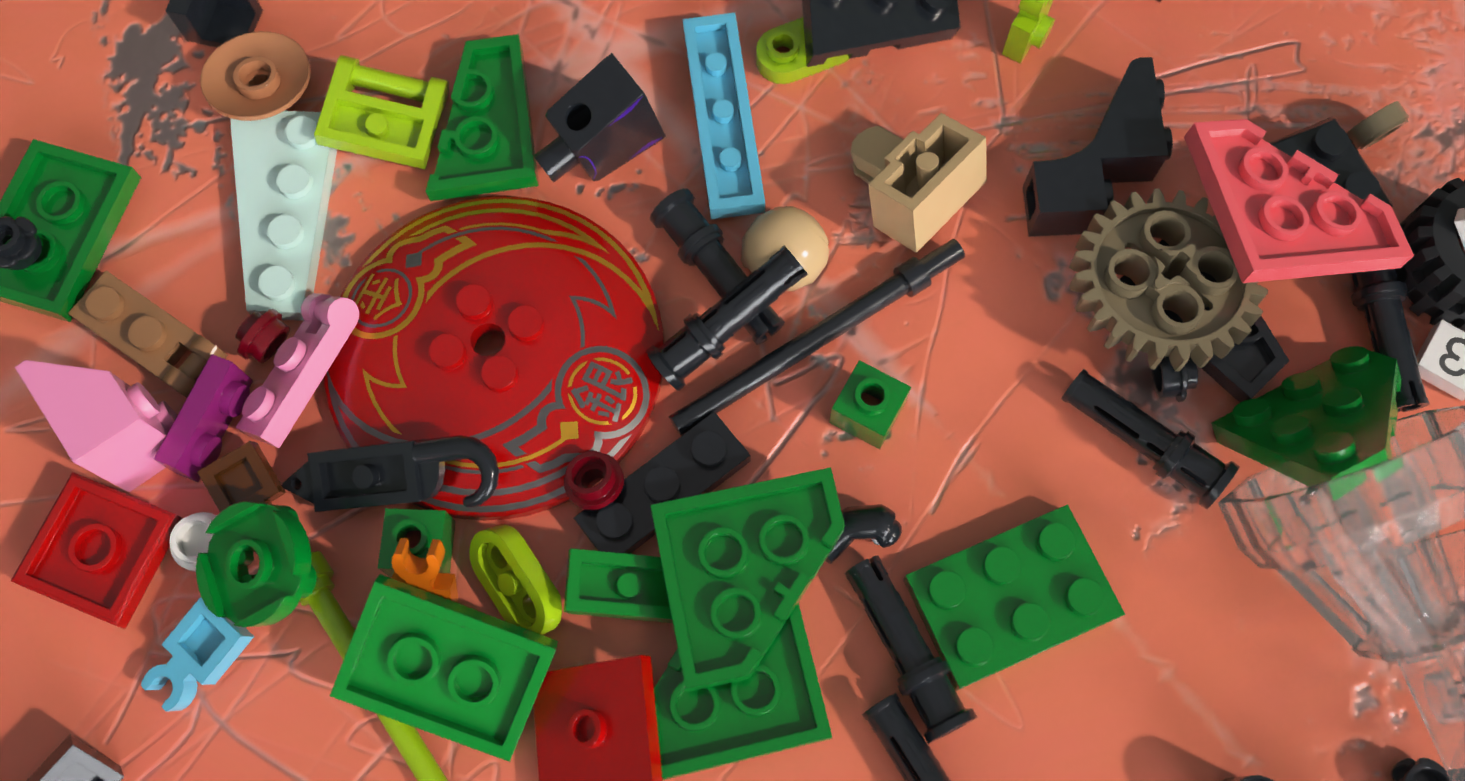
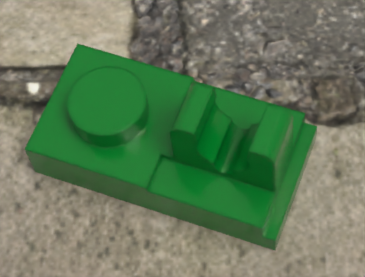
M570 548L568 552L564 612L576 615L673 623L661 557Z

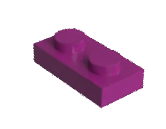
M211 354L154 460L178 475L199 482L200 476L197 471L218 459L222 448L221 439L233 417L238 416L242 412L243 405L250 395L249 387L253 380L233 362Z

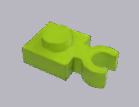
M1053 0L1020 1V10L1011 24L1002 55L1021 64L1032 45L1039 49L1042 47L1055 22L1054 18L1048 16Z

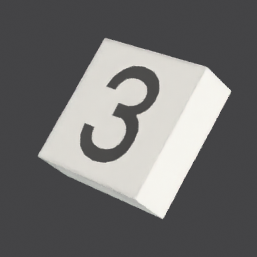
M1441 320L1432 327L1416 356L1421 379L1463 401L1465 400V332Z

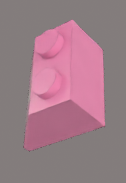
M25 360L15 366V369L74 463L127 492H131L166 468L154 460V457L178 415L165 401L157 404L151 394L139 382L130 386L110 371Z

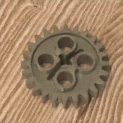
M1159 188L1154 189L1147 204L1136 191L1132 192L1124 206L1113 200L1110 202L1104 216L1096 213L1087 228L1088 231H1083L1075 247L1079 251H1076L1069 268L1078 273H1075L1069 288L1072 291L1084 293L1080 297L1075 309L1077 312H1094L1095 315L1087 327L1089 332L1106 328L1110 332L1104 347L1109 349L1120 341L1127 344L1126 361L1131 362L1139 351L1148 354L1150 369L1155 370L1164 356L1169 357L1175 371H1181L1189 361V357L1199 368H1202L1213 357V354L1222 359L1235 346L1234 343L1240 344L1252 331L1249 326H1252L1263 313L1258 304L1268 294V289L1258 285V282H1241L1216 216L1212 217L1206 213L1208 199L1205 197L1200 199L1193 208L1186 205V196L1182 190L1178 191L1172 203L1165 201L1164 195ZM1152 237L1164 240L1169 246L1157 243ZM1200 272L1211 275L1216 282L1205 279ZM1116 274L1131 278L1136 286L1121 282ZM1164 310H1170L1178 314L1183 323L1170 319Z

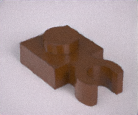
M252 441L247 442L197 471L220 512L239 502L272 504L271 501L286 493L260 446Z

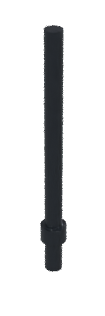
M951 239L921 259L916 257L910 258L894 268V276L670 415L669 418L673 426L682 436L711 413L715 412L717 414L904 295L913 297L931 286V278L965 258L963 248L957 240Z

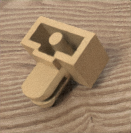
M940 113L920 134L912 131L902 139L880 126H874L859 133L852 142L851 156L854 174L869 183L873 227L915 253L987 182L986 137L943 113Z

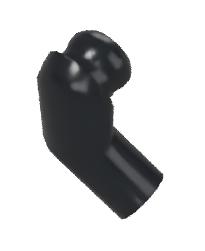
M882 504L852 506L841 510L845 524L844 532L825 561L832 564L855 539H872L874 544L880 545L883 548L895 544L902 533V526L895 519V512Z

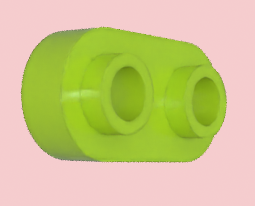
M803 17L766 31L758 40L756 47V64L760 74L768 81L777 84L792 83L849 60L848 54L827 58L824 64L807 67ZM785 46L791 50L786 53H780L775 49Z
M500 524L476 533L471 540L469 548L471 566L503 619L541 635L554 630L562 617L561 596L521 534L515 528L506 524Z

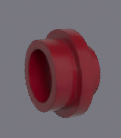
M270 309L263 315L255 311L248 316L235 335V338L240 341L237 354L246 360L252 357L261 364L270 359L284 343L290 331V327L281 321L282 314L275 309Z
M586 451L573 458L567 466L564 478V489L571 502L577 507L586 510H596L608 506L619 496L624 485V474L619 463L610 455L598 451ZM603 478L598 485L587 488L591 481Z

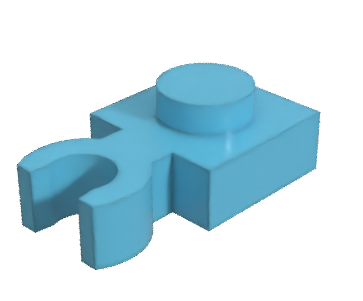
M200 597L161 644L172 655V658L167 664H160L151 668L145 674L141 687L144 690H160L170 679L173 687L172 693L161 707L166 712L181 711L194 700L197 693V681L201 685L216 684L255 636L245 627L233 625L235 623L227 617H216L208 610L202 597Z

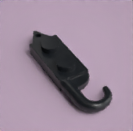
M458 435L307 453L308 462L283 482L282 487L313 503L315 512L420 502L436 496L441 489L445 476V461L468 459L478 466L481 473V483L477 491L463 499V505L471 508L482 505L493 495L498 485L499 468L496 457L488 445L475 437Z

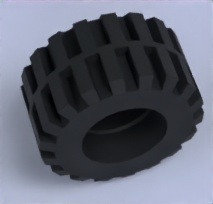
M1458 177L1448 181L1442 188L1435 190L1400 223L1414 256L1404 266L1396 269L1398 280L1405 282L1407 285L1408 293L1406 296L1414 303L1409 307L1412 312L1417 316L1425 312L1431 316L1430 324L1432 325L1444 320L1465 332V254L1459 245L1458 239H1460L1454 223L1458 209L1465 208V180L1462 181Z

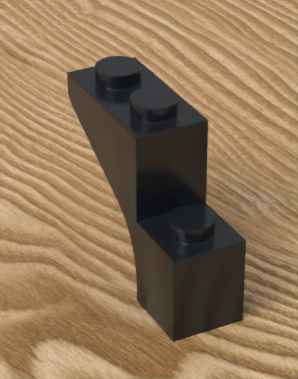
M1153 57L1136 58L1130 62L1093 141L1087 147L1065 158L1033 161L1022 187L1029 237L1082 234L1083 231H1088L1087 228L1096 213L1104 216L1110 202L1113 201L1112 183L1153 181L1165 160L1170 158L1173 148V137L1171 129L1163 125L1161 112L1165 98L1164 83L1161 78H1156Z

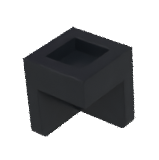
M170 0L165 11L187 41L218 48L232 38L254 32L263 9L257 0Z

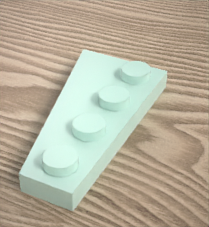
M283 111L275 116L254 121L230 118L246 311L250 315L255 311L263 315L268 310L275 309L282 314V320L304 321L301 314L302 303L307 296L314 293L337 149L317 145L314 133L321 112Z

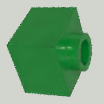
M859 360L831 409L829 423L881 449L907 401L911 387ZM866 392L882 402L875 406L868 405L862 400L861 394Z
M385 508L378 569L392 577L394 573L392 557L400 538H407L409 531H420V542L410 549L411 553L419 558H427L432 539H440L445 548V556L439 573H450L455 520L446 511Z

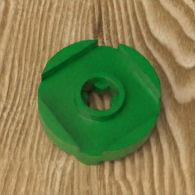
M239 502L221 511L211 521L205 534H213L209 542L208 552L198 553L196 579L200 595L206 607L216 617H227L235 623L233 625L239 627L268 626L286 618L296 608L301 598H306L312 594L316 587L317 573L311 564L312 556L308 536L294 509L289 506L260 502ZM255 550L259 556V569L257 574H249L248 565L254 561L253 551Z

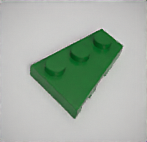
M519 34L466 41L451 94L453 105L446 130L442 129L437 146L440 152L434 174L429 176L425 191L430 202L539 186L536 159L533 156L535 155L523 49Z

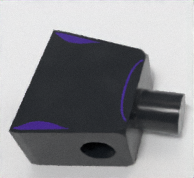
M611 53L547 110L545 117L559 136L533 156L553 183L579 163L593 181H598L661 141L666 135L645 93L613 53Z

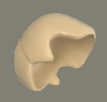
M793 206L775 207L759 215L743 236L741 261L743 267L753 272L785 245L808 273L806 277L786 290L793 292L812 284L824 269L829 255V241L816 219L804 210Z

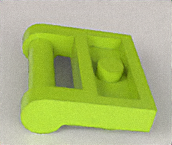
M340 55L314 133L317 145L425 170L440 116L447 103L449 81L436 77H431L430 81L391 73L362 66L359 64L358 59ZM357 86L420 101L423 104L421 108L351 91Z

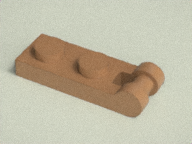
M105 271L68 313L186 398L189 396L211 354L224 359L228 356L212 342L194 332L108 271ZM187 350L191 351L192 353L179 369L175 368L174 365Z

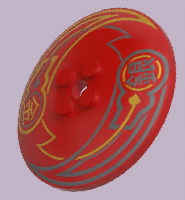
M482 197L446 205L414 219L387 237L366 257L340 295V297L353 300L359 309L358 322L324 376L329 410L347 448L458 435L475 437L488 445L496 457L499 478L493 495L482 505L471 508L463 505V499L475 493L481 483V473L478 466L468 459L445 461V476L442 487L437 495L428 500L411 503L426 510L446 511L451 517L481 521L506 520L539 513L569 501L570 499L564 489V478L567 466L577 455L586 451H598L610 455L620 463L628 454L647 425L658 399L663 376L647 356L646 350L652 345L659 348L664 344V333L660 310L645 273L629 251L606 229L569 208L551 202L526 197ZM495 331L505 336L504 346L498 353L483 356L475 352L476 342L481 335ZM602 478L591 481L587 488H591Z

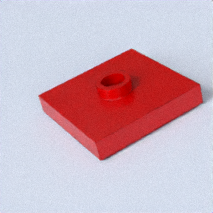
M72 472L12 577L11 582L114 626L126 629L170 547V535L173 528L183 518Z
M636 655L547 671L534 702L539 781H663L651 656Z

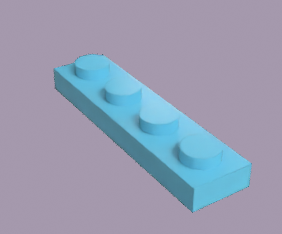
M735 13L683 19V31L710 218L712 220L765 213V197Z

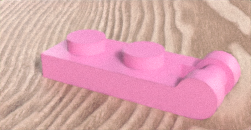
M313 293L305 298L301 306V314L304 321L295 335L287 339L279 347L274 357L275 366L264 384L256 388L246 399L242 408L243 417L237 424L236 429L255 440L280 448L358 322L359 309L353 300L322 293Z

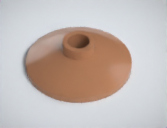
M274 32L246 33L228 40L209 56L201 72V90L209 105L225 117L242 121L266 119L287 110L303 95L310 80V63L302 47L285 35Z

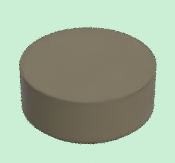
M1396 101L1357 124L1347 132V135L1357 150H1364L1406 124L1409 116L1399 101Z

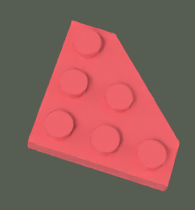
M1249 120L1195 122L1184 136L1242 283L1398 269L1414 256L1397 217L1389 204L1372 194H1369L1364 200L1334 183L1339 174L1299 150H1296L1290 156L1263 140L1262 138L1266 131Z

